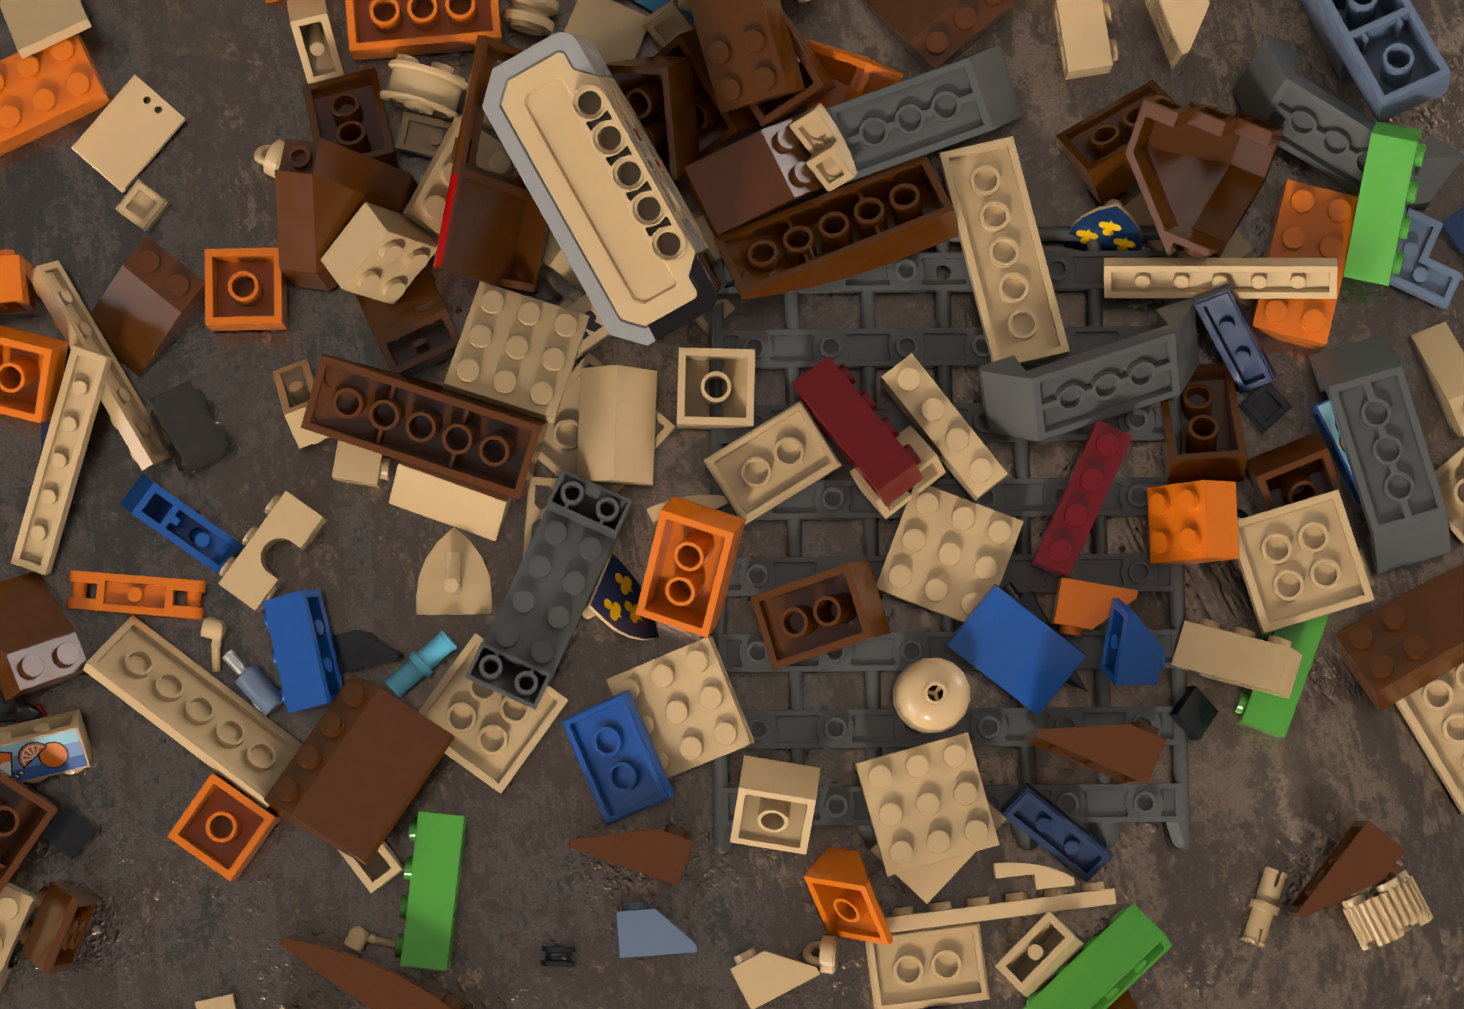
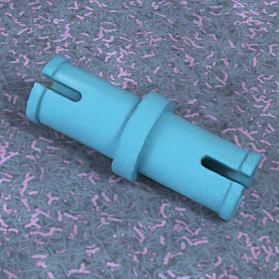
M441 630L439 634L418 652L413 650L408 655L410 659L384 681L396 696L402 698L403 694L424 676L429 678L434 673L432 669L458 647L448 634Z

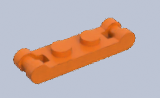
M70 570L69 582L73 583L72 595L67 597L66 609L203 620L204 608L200 607L202 593H206V581ZM88 584H97L96 599L87 598ZM176 591L187 592L185 606L175 605Z

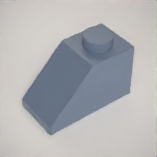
M647 901L624 902V910L616 911L619 958L697 952V943L657 908H647Z

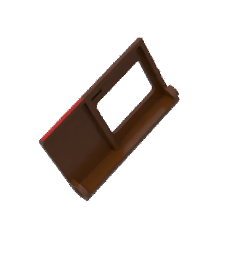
M478 35L458 138L455 137L451 157L453 166L433 268L504 289L537 294L549 226L515 166L513 175L509 178L480 168L476 164L485 114L482 105L496 61L503 63L523 52V50L486 35Z

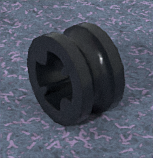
M541 946V951L545 953V958L541 960L542 966L575 967V961L571 959V955L576 952V947Z

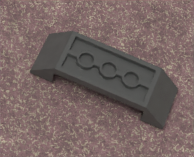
M1267 35L1233 88V92L1243 112L1285 127L1278 146L1359 195L1370 136L1376 121L1292 71L1291 69L1299 58L1300 53L1272 36ZM1431 134L1425 142L1427 147L1422 167L1415 166L1413 180L1419 181L1415 203L1408 202L1407 209H1426L1464 154Z
M999 44L967 55L961 60L825 108L843 136L858 173L847 182L989 132L1023 117Z
M1189 298L1156 309L1157 329L1025 371L1014 355L979 366L987 431L994 434L1041 441L1093 424L1097 420L1102 421L1181 395L1199 365L1193 300Z
M1384 334L1310 355L1320 392H1327L1371 536L1366 538V542L1376 574L1451 553L1447 509L1402 365Z
M562 469L547 501L544 515L489 632L474 656L465 676L466 679L534 710L537 709L615 545L631 507L632 500Z

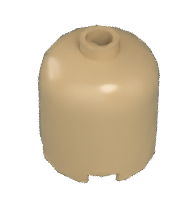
M922 658L909 664L898 675L893 688V705L899 718L910 729L923 734H940L953 728L964 717L970 703V685L964 672L953 662L942 658ZM932 686H938L935 691L928 690ZM940 690H942L941 699H939L937 694ZM928 695H933L935 701L931 700Z

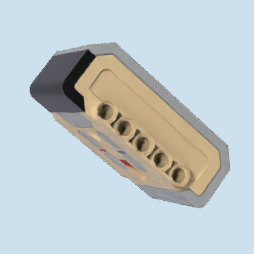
M558 32L493 68L482 108L609 335L648 346L718 306L726 299L729 286L710 249H708L699 226L627 97L620 90L615 79L612 78L613 76L596 45L585 36Z

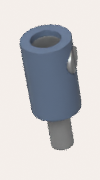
M232 649L222 657L239 676L235 684L252 701L257 710L268 716L283 703L281 690L257 664L248 667Z

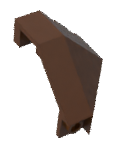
M1161 95L1146 98L1143 100L1125 154L1166 253L1170 256L1183 251L1197 258H1220L1266 181L1285 127L1250 113L1237 111L1236 115H1229L1220 111L1218 107L1190 102L1189 106H1181L1174 103L1171 97Z
M320 137L319 142L286 138L280 169L275 170L279 269L292 286L326 291L336 287L338 283L320 259L365 202L403 214L418 186L413 175Z

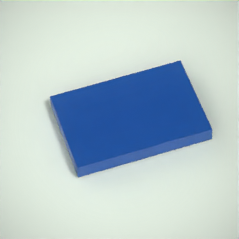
M995 583L947 642L949 648L1037 715L1041 713L1086 657L1085 652Z
M630 690L561 720L606 826L675 796Z

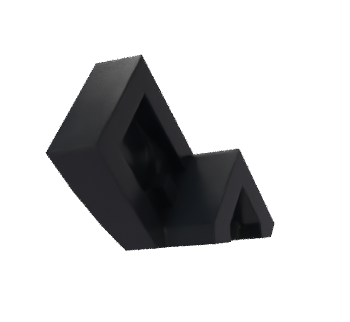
M354 630L331 636L340 674L403 659L402 652L390 648L378 640L379 637L372 632Z

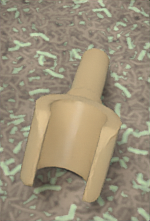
M207 617L202 624L201 636L212 639L211 672H221V647L226 632V624L221 619Z
M360 926L351 927L344 938V944L358 952L362 951L366 942L395 950L396 940L376 936V934H372Z

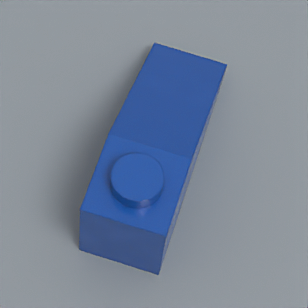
M143 473L120 503L135 517L217 574H219L226 561L231 556L235 557L243 544Z

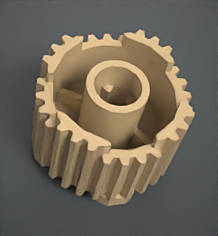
M1406 869L1398 871L1391 879L1386 877L1384 882L1376 886V890H1374L1373 886H1370L1342 901L1344 906L1342 910L1363 951L1370 949L1375 943L1379 947L1404 936V933L1412 929L1411 925L1419 921L1422 926L1434 918L1413 876H1409Z

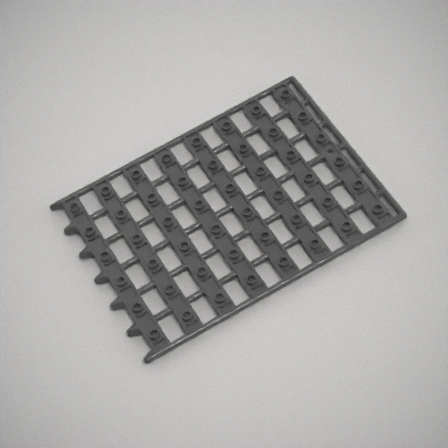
M1139 225L1143 240H1161L1155 225ZM1071 226L1037 227L1041 241L1081 240L1068 234ZM959 236L935 245V253H915L888 265L852 277L815 287L782 293L784 294L785 329L724 330V295L739 293L722 258L709 266V348L755 349V369H785V405H754V426L710 428V456L724 448L725 445H729L799 402L800 399L792 382L800 377V369H811L828 356L837 367L844 364L847 368H861V392L865 390L874 400L878 407L874 412L881 420L888 417L898 432H902L911 425L922 437L897 404H877L876 368H893L912 353L923 368L937 367L938 387L982 442H1014L1015 478L1003 479L975 502L957 479H954L953 474L940 458L939 460L946 473L929 486L1024 521L1016 541V555H1011L999 587L1002 588L1009 582H1012L1022 597L1030 591H1033L1034 594L1056 593L1060 577L1030 564L1035 555L1031 554V518L1052 517L1069 478H1030V442L1086 441L1095 423L1041 441L989 433L986 429L983 403H953L952 367H979L991 363L983 327L952 328L951 292H973L963 252H950V242H960ZM1096 240L1087 241V251H1044L1054 291L1088 292V326L1064 327L1070 349L1069 355L1023 365L1022 367L1027 371L1028 367L1043 366L1157 329V326H1103L1104 258H1178V252L1168 256L1163 243L1162 250L1102 251L1101 243ZM939 266L949 268L950 276L947 279H940L936 275V269ZM936 292V328H876L875 293ZM860 293V329H800L799 294ZM1163 298L1164 306L1179 302V298ZM709 360V373L713 371L722 372L724 360ZM713 379L709 382V396L713 398L722 397V380ZM1181 395L1168 399L1177 455L1182 454ZM1160 402L1101 421L1132 435L1131 441L1163 440ZM722 404L709 405L710 417H723ZM810 413L818 428L822 432L823 436L827 440L828 444H835L834 441L830 438V436L826 433V431L822 428V426L818 423V421L814 418V416ZM710 473V494L725 496ZM1114 477L1092 526L1093 554H1080L1068 578L1138 590V592H1170L1171 629L1149 631L1164 649L1165 664L1163 669L1171 668L1172 706L1111 707L1110 680L1100 671L1109 618L1094 628V630L1089 632L1083 631L1082 637L1063 635L1086 653V657L1076 669H1095L1096 707H1045L1039 715L1035 714L1020 701L1019 708H967L964 717L953 728L940 734H923L912 730L899 718L896 709H881L880 671H903L909 664L922 658H942L953 662L962 671L978 670L947 646V642L956 632V620L941 614V632H891V634L772 670L762 634H727V597L754 596L840 565L862 560H869L875 582L877 583L887 557L879 556L878 519L885 518L860 491L855 480H818L755 519L787 520V557H736L725 604L717 626L712 632L727 673L789 672V710L743 711L755 743L742 749H789L790 763L805 765V749L866 748V760L881 757L882 748H913L968 732L972 747H1020V785H983L987 801L1001 814V808L1028 782L1075 822L1089 823L1093 836L1107 850L1115 846L1122 822H1166L1172 843L1177 848H1187L1190 845L1188 735L1169 715L1177 701L1187 690V671L1172 665L1183 624L1186 621L1184 564H1150V553L1108 554L1107 517L1148 516L1147 487L1167 485V477ZM730 503L727 506L716 509L737 516ZM906 504L887 519H901ZM863 519L864 556L802 557V520ZM878 590L879 595H889ZM804 672H865L866 709L804 710ZM1139 720L1160 729L1157 736L1166 739L1164 745H1173L1174 783H1148L1134 786L1112 784V778L1097 772V784L1036 785L1035 745L1023 739L1026 733L1038 729L1128 724V722L1132 723L1133 721L1137 722ZM728 754L713 760L714 849L718 853L728 852L733 844L730 842L739 789L728 788ZM818 787L808 846L815 825H858L865 847L871 850L877 843L862 787ZM1006 818L1002 824H1011L1012 822ZM1012 823L1021 848L1024 850H1034L1038 847L1039 844Z

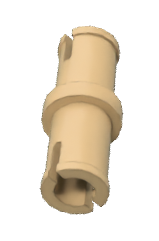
M1264 867L1255 899H1250L1249 907L1252 909L1243 936L1240 939L1243 942H1250L1251 945L1265 948L1273 917L1279 914L1280 908L1277 905L1285 880L1288 877V874L1284 872L1279 873V870L1270 867Z

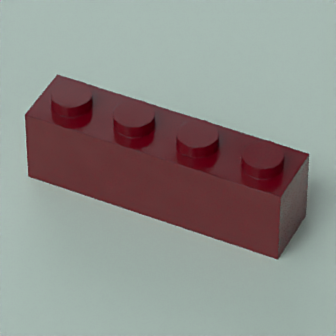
M828 356L793 381L792 385L806 408L883 504L887 506L923 480L917 466L922 461L910 444L903 447L896 438L900 434L889 418L885 417L881 420L874 411L878 407L871 396L865 390L859 393L855 389L853 384L856 383V380L844 364L837 367Z
M1099 420L1095 422L1030 564L1060 578L1070 577L1131 442L1132 435Z

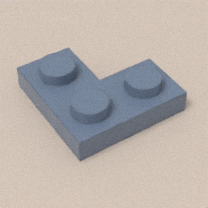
M1408 208L1405 216L1412 217L1410 231L1407 239H1400L1398 249L1400 252H1405L1400 275L1393 274L1390 285L1445 310L1453 297L1463 273L1428 258L1444 223Z

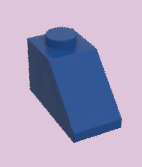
M1112 598L1100 671L1114 685H1158L1159 674L1165 664L1163 647L1134 611L1120 598Z

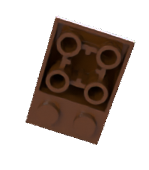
M427 266L421 269L394 305L356 294L390 371L410 376L454 355L460 336Z

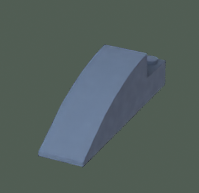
M1300 0L1339 79L1352 76L1377 122H1383L1447 93L1451 71L1410 0Z

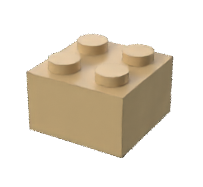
M365 202L320 260L341 289L394 305L421 269L427 265L429 259L436 252L437 245L423 227L407 216Z

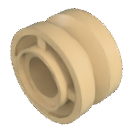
M507 0L513 7L503 11L501 19L503 23L516 31L529 35L542 36L553 34L555 23L549 19V16L558 14L560 7L558 1Z

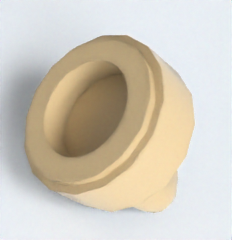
M280 139L276 140L272 145H263L254 151L255 161L264 165V173L275 178V170L280 169L285 141Z
M823 935L821 941L808 943L803 949V959L809 965L819 966L820 973L834 974L837 971L839 959V938L832 935ZM815 950H820L819 957L813 956L812 953Z

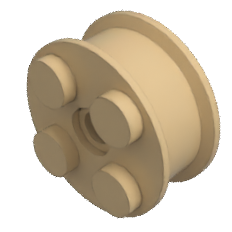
M397 54L396 59L389 61L388 66L392 69V74L387 90H382L379 93V97L383 101L410 113L453 122L455 117L460 116L456 113L461 93L467 92L468 83L465 82V78L453 74L454 68L439 62H432L430 67L420 64L418 59L405 54Z

